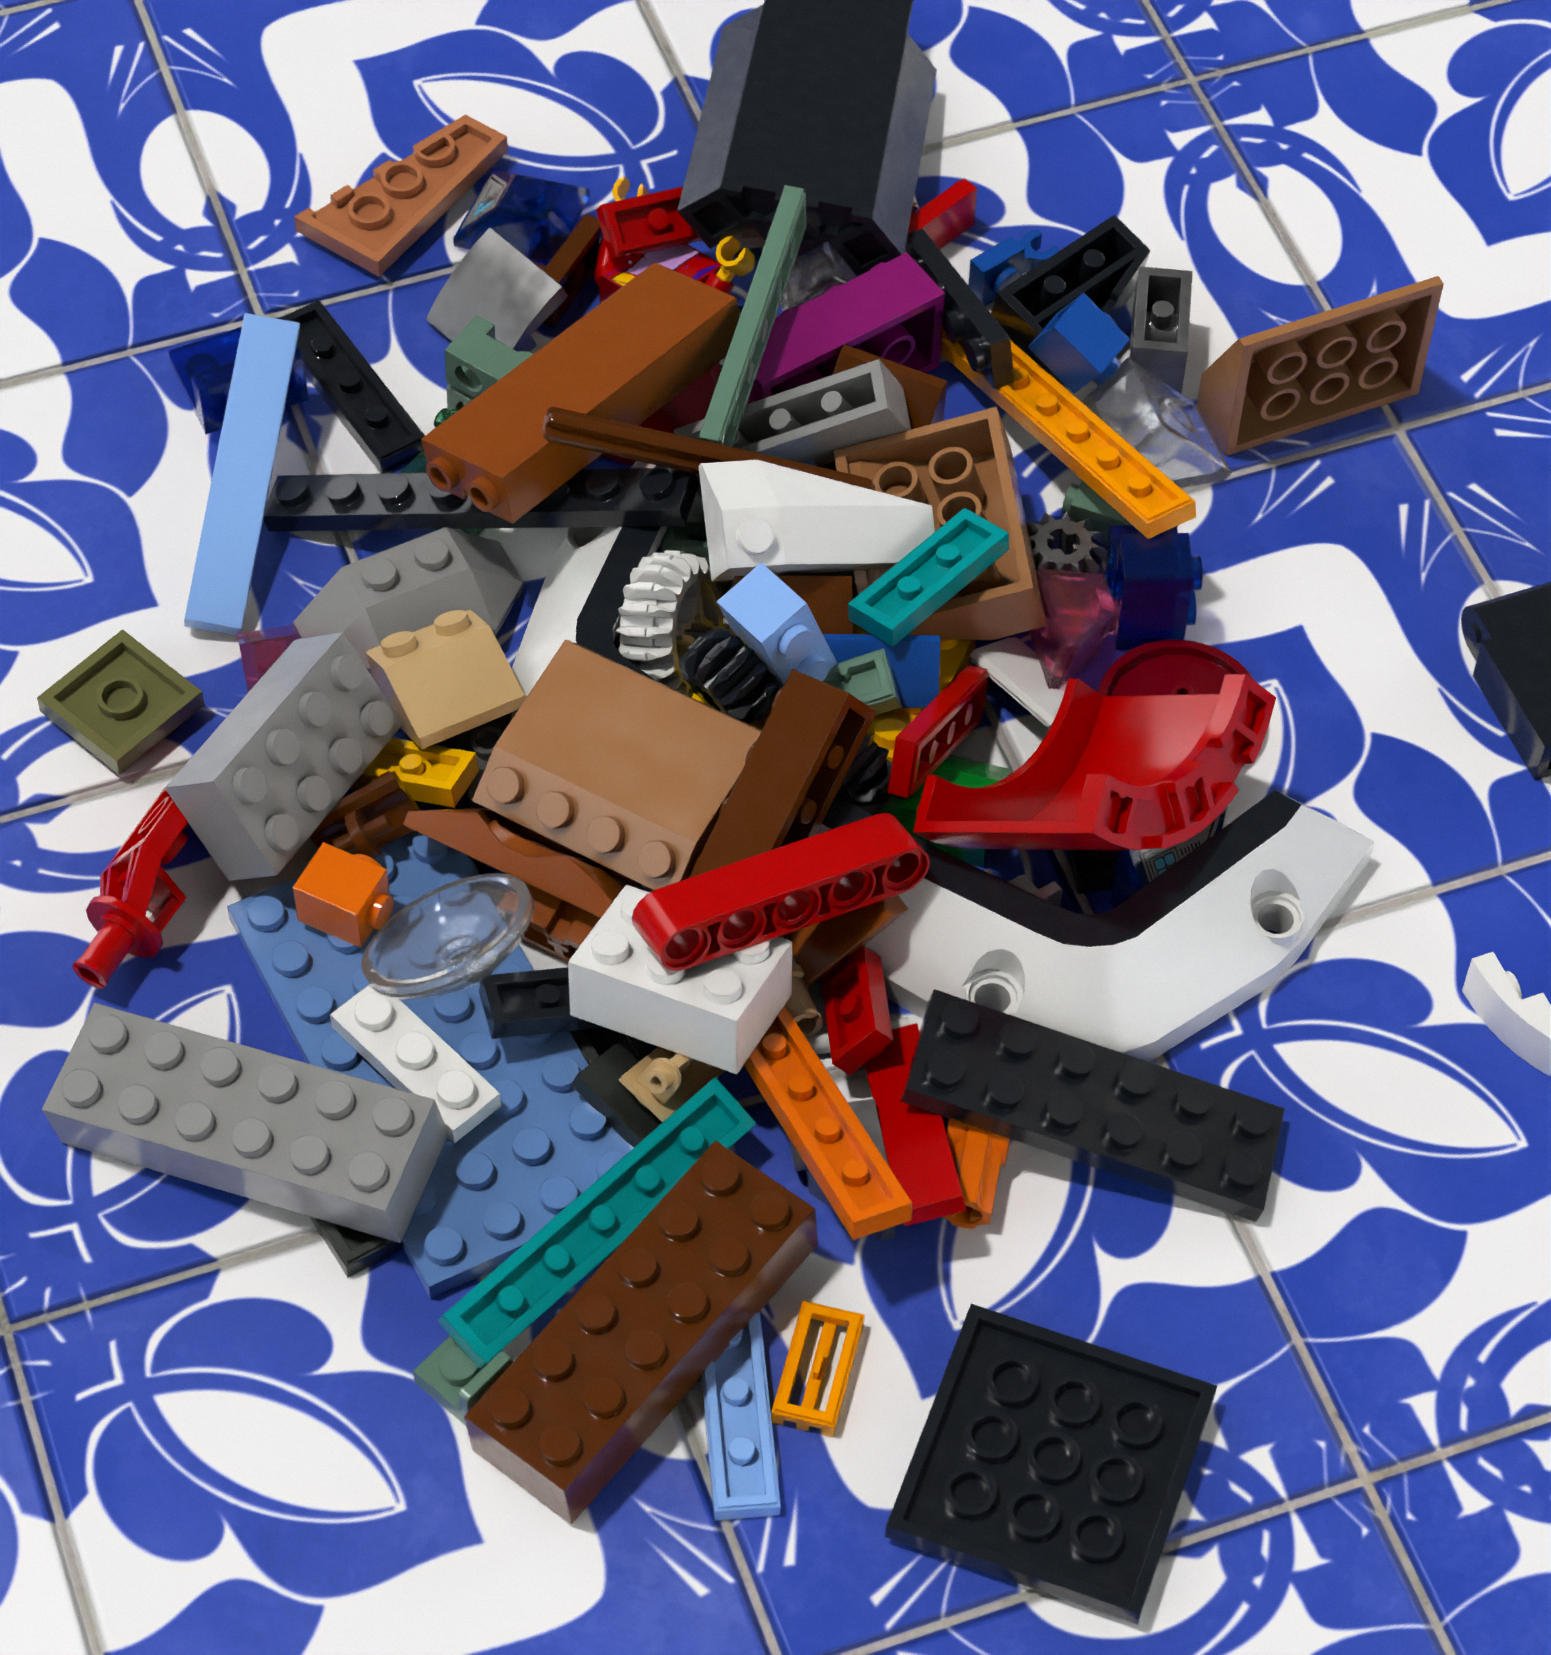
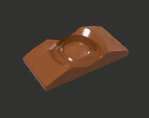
M490 809L408 811L403 823L408 828L600 918L625 885L645 891L640 883Z

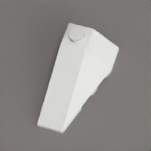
M761 460L701 463L699 465L711 581L733 580L734 576H746L761 562L776 576L892 568L935 532L932 506Z

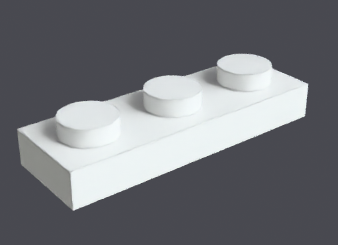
M375 979L330 1014L332 1028L396 1089L436 1101L449 1133L447 1137L454 1144L501 1107L500 1093L378 979Z

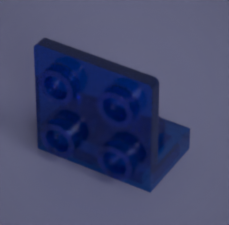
M242 327L169 351L170 363L205 434L222 429ZM296 346L285 408L309 400L304 359L298 346Z

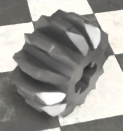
M1069 511L1060 520H1055L1045 512L1039 524L1026 523L1041 597L1045 595L1050 597L1055 608L1061 599L1067 598L1078 606L1084 594L1096 596L1098 589L1101 587L1102 579H1104L1109 569L1110 557L1106 550L1105 533L1093 531L1090 518L1078 523L1072 521Z

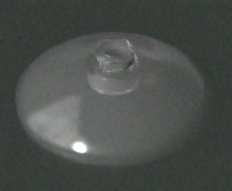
M481 874L443 885L405 906L377 931L368 943L362 957L361 967L363 975L371 988L377 993L404 1000L446 996L473 987L498 969L522 941L534 913V899L527 885L518 877L509 874Z

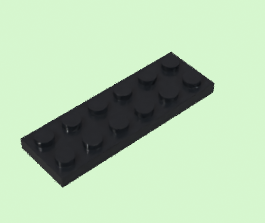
M936 989L933 990L926 1006L900 1102L1257 1222L1265 1208L1285 1109Z

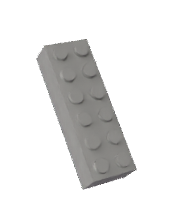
M97 1003L93 1004L42 1108L44 1115L61 1143L401 1243L449 1134L434 1099Z

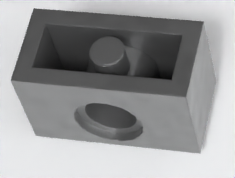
M1138 267L1132 313L1127 391L1181 396L1188 354L1193 271Z

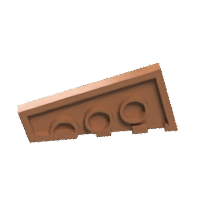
M465 114L413 145V154L405 159L396 162L386 161L373 169V178L352 189L349 185H346L331 194V203L316 212L307 208L294 216L296 231L380 277L508 152L507 136Z

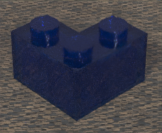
M1133 525L1109 526L1106 550L1108 551L1110 562L1106 578L1115 650H1132L1138 646L1161 640H1184L1186 626L1195 625L1196 596L1192 590H1201L1203 579L1202 560L1200 556L1191 555L1189 533H1178L1176 526L1147 539Z

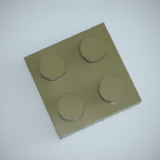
M123 629L37 697L41 713L119 775L205 705L203 693L199 688Z

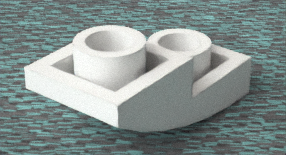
M1494 952L1472 958L1462 989L1472 1008L1486 1026L1516 1055L1551 1077V1005L1545 994L1540 993L1522 999L1521 989L1516 977L1512 972L1504 971Z

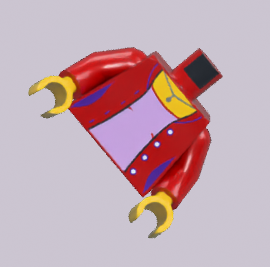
M626 177L619 178L613 186L612 193L615 201L624 200L629 191L630 181ZM640 184L636 197L649 194V191L643 184ZM603 236L599 246L594 279L599 287V302L602 303L655 262L730 294L735 286L732 282L733 277L744 276L750 273L755 266V257L745 247L739 256L732 260L739 251L740 242L735 237L728 236L721 240L716 248V257L719 262L688 244L611 261Z

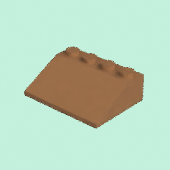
M1439 276L1429 278L1238 339L1202 373L1196 411L1223 454L1228 456L1419 394L1444 285Z
M997 407L833 450L837 471L871 479L875 486V491L931 505L935 531L963 508H966L1009 533V550L908 635H940V639L995 640L1047 626L1011 445ZM890 568L854 571L858 595ZM864 630L865 634L872 635L871 633Z
M564 640L495 744L472 801L652 890H656L690 877L693 861L698 853L703 850L718 820L720 807L723 801L731 794L745 766L748 750L757 741L762 730L575 642Z

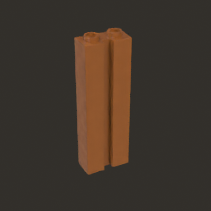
M654 262L424 436L421 440L427 461L426 471L432 484L439 490L450 492L462 499L469 496L478 509L490 512L513 524L602 454L545 440L542 433V423L548 408L557 407L632 425H640L726 357L740 318L737 297Z

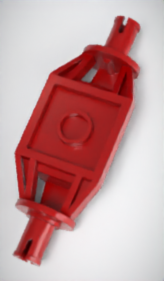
M165 788L101 873L100 895L93 897L86 908L88 920L98 933L81 957L75 961L72 968L82 981L95 988L102 989L106 987L110 977L128 953L143 958L155 957L163 945L162 930L187 898L160 865L161 863L167 865L185 845L188 837L182 831L189 825ZM147 908L154 911L149 919L145 916Z

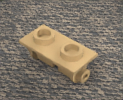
M657 1047L623 1074L618 1081L636 1097L642 1106L649 1109L658 1119L664 1122L714 1077H720L726 1070L686 1057L680 1053Z

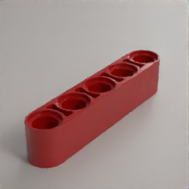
M881 813L656 889L645 895L638 902L633 910L631 919L633 927L662 965L669 970L679 971L905 893L923 880L928 872L930 860L928 854L894 815Z

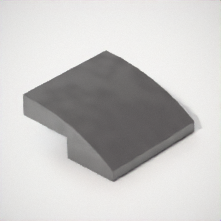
M489 228L452 272L434 301L426 320L452 342L470 321L478 315L495 325V340L515 351L531 352L537 346L531 334L557 309L568 295L561 285L492 228Z

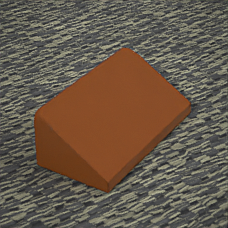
M899 895L786 934L787 940L792 941V953L796 964L800 965L805 973L802 979L809 987L821 981L863 945L865 946L905 913L908 907Z

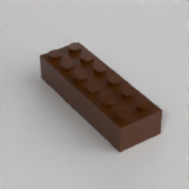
M715 1140L467 1412L464 1419L472 1450L572 1524L699 1381L705 1368L721 1356L729 1347L730 1341L742 1328L744 1330L751 1318L756 1313H759L818 1246L815 1208Z

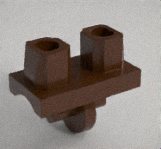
M388 771L372 779L370 784L340 799L309 838L318 849L325 842L350 854H364L375 859L381 855V847L414 831L404 826L403 823L408 811L421 810L395 771Z

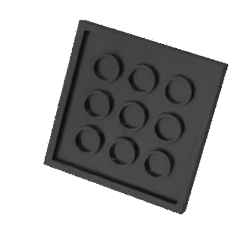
M971 1304L886 1524L885 1537L1138 1625L1215 1398L1217 1385Z

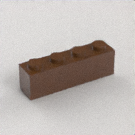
M792 669L785 685L774 698L772 711L757 741L748 750L745 766L731 794L723 801L719 810L718 820L703 850L698 853L693 861L689 878L817 835L877 711L846 691Z

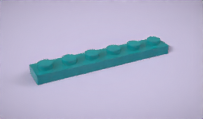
M714 1077L437 1320L438 1323L475 1365L482 1369L617 1249L715 1140L729 1149L757 1123L719 1080Z

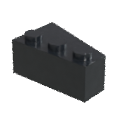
M1114 214L998 291L991 314L1015 345L1062 386L1068 389L1028 346L1061 309L1083 292L1115 321L1135 292L1138 267H1145L1151 250Z

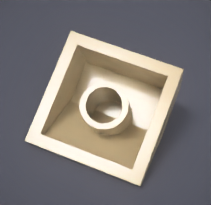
M453 610L443 613L430 626L415 632L401 631L385 637L381 641L380 646L365 651L373 679L403 723L400 728L421 749L518 710L526 699V695L491 627L471 610Z

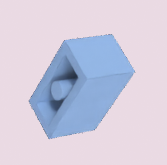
M762 562L717 601L735 636L739 637L748 648L753 649L757 657L767 664L766 668L776 677L779 689L785 685L792 669L823 682L828 672L838 664L807 603Z

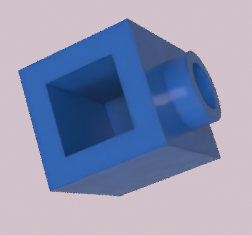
M1083 292L1051 319L1028 348L1073 393H1076L1091 381L1100 386L1111 377L1122 364L1116 356L1130 339L1117 327L1113 318L1103 312Z

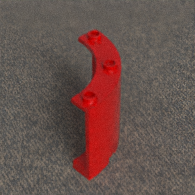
M1225 674L1220 694L1102 696L1080 679L1068 678L1063 699L1048 733L1037 750L1014 773L999 782L977 788L963 787L951 783L938 775H927L921 801L917 808L913 832L934 843L952 848L1140 851L1172 847L1189 840L1203 831L1220 816L1239 791L1234 781L1243 764H1254L1269 727L1276 697L1246 674Z

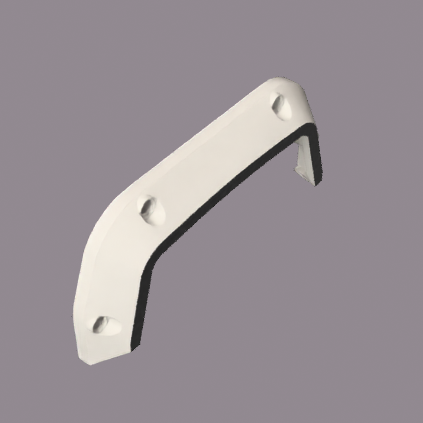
M636 461L630 469L666 467ZM668 526L566 528V539L551 561L512 666V670L526 697L564 640L575 642L655 680L622 657L613 642L618 633L616 630L620 627L621 615L618 608L623 606L625 599L623 588L625 585L630 584V573L633 568L638 567L642 557L651 556L653 552L656 553ZM518 710L510 713L511 719H513ZM1274 790L1113 910L1096 915L1073 913L912 836L929 856L930 865L928 872L923 880L914 888L899 894L908 910L868 942L865 947L881 957L887 999L921 1019L924 1017L928 1000L933 990L936 989L1150 1062L1272 986L1298 960L1368 864L1374 841ZM836 794L817 834L873 816V814ZM1266 930H1273L1279 932L1280 934H1273L1267 932Z

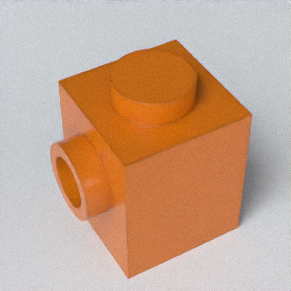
M325 842L322 843L293 886L298 921L362 948L373 929L380 930L384 927L393 909L394 899L390 896L387 869L367 855H353Z

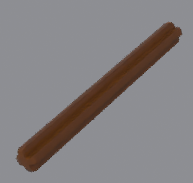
M548 408L542 423L543 438L547 441L699 475V465L701 463L761 460L875 491L872 480L866 477L562 408Z

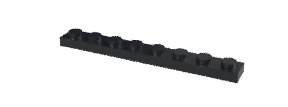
M671 468L582 469L512 524L490 512L478 509L469 496L462 499L450 492L439 490L432 484L427 473L277 476L266 503L263 521L269 532L441 529L444 527L452 529L685 526L699 482L695 474Z

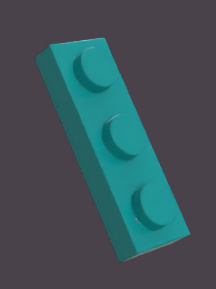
M963 508L848 603L849 621L891 646L896 645L1009 550V533L970 510Z

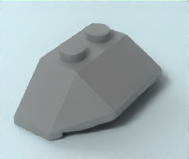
M444 527L341 567L293 621V627L299 639L344 632L372 675L365 651L380 646L381 641L393 633L401 631L415 632L434 624V620L438 616L449 611H473L491 627L496 636L509 615L516 598H519L523 591L524 584L500 542Z

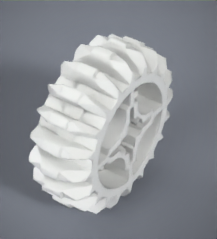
M665 550L664 553L653 552L651 556L642 557L638 567L633 568L630 573V584L625 585L623 588L625 598L623 606L618 608L621 620L620 627L616 631L620 634L618 651L622 657L658 682L689 697H692L693 689L683 679L679 660L687 653V648L699 636L703 637L712 628H727L723 625V613L717 604L723 589L720 583L711 581L710 567L706 558L674 550Z

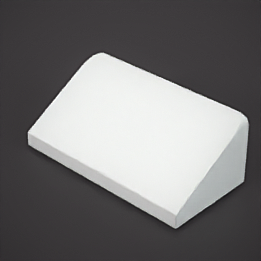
M1010 637L975 649L970 655L971 661L977 667L987 669V673H989V677L1050 729L1063 699L1068 680L1019 638Z

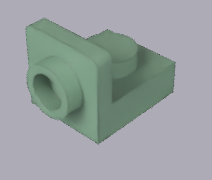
M449 1336L413 1370L414 1382L466 1426L464 1416L513 1363V1359L504 1351H500L482 1369H479L453 1338Z

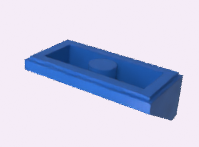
M823 634L837 663L884 648L890 662L901 704L900 708H925L939 694L940 635H906L896 645L891 646L874 635Z

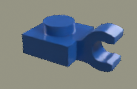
M1039 230L1026 233L1019 242L1010 236L970 260L968 286L984 306H987L995 301L998 291L1059 252L1060 249L1055 246L1046 252H1037L1041 248L1042 233Z

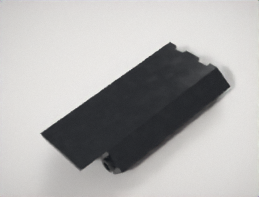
M765 0L761 6L723 26L677 210L709 249L718 245L725 237L735 236L752 226L766 241L785 185L804 188V193H806L807 227L796 258L829 242L853 272L860 276L870 271L875 265L888 262L904 254L937 69L907 33L914 0Z

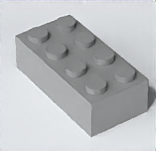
M344 632L296 639L168 783L165 789L228 881L277 876L403 723Z

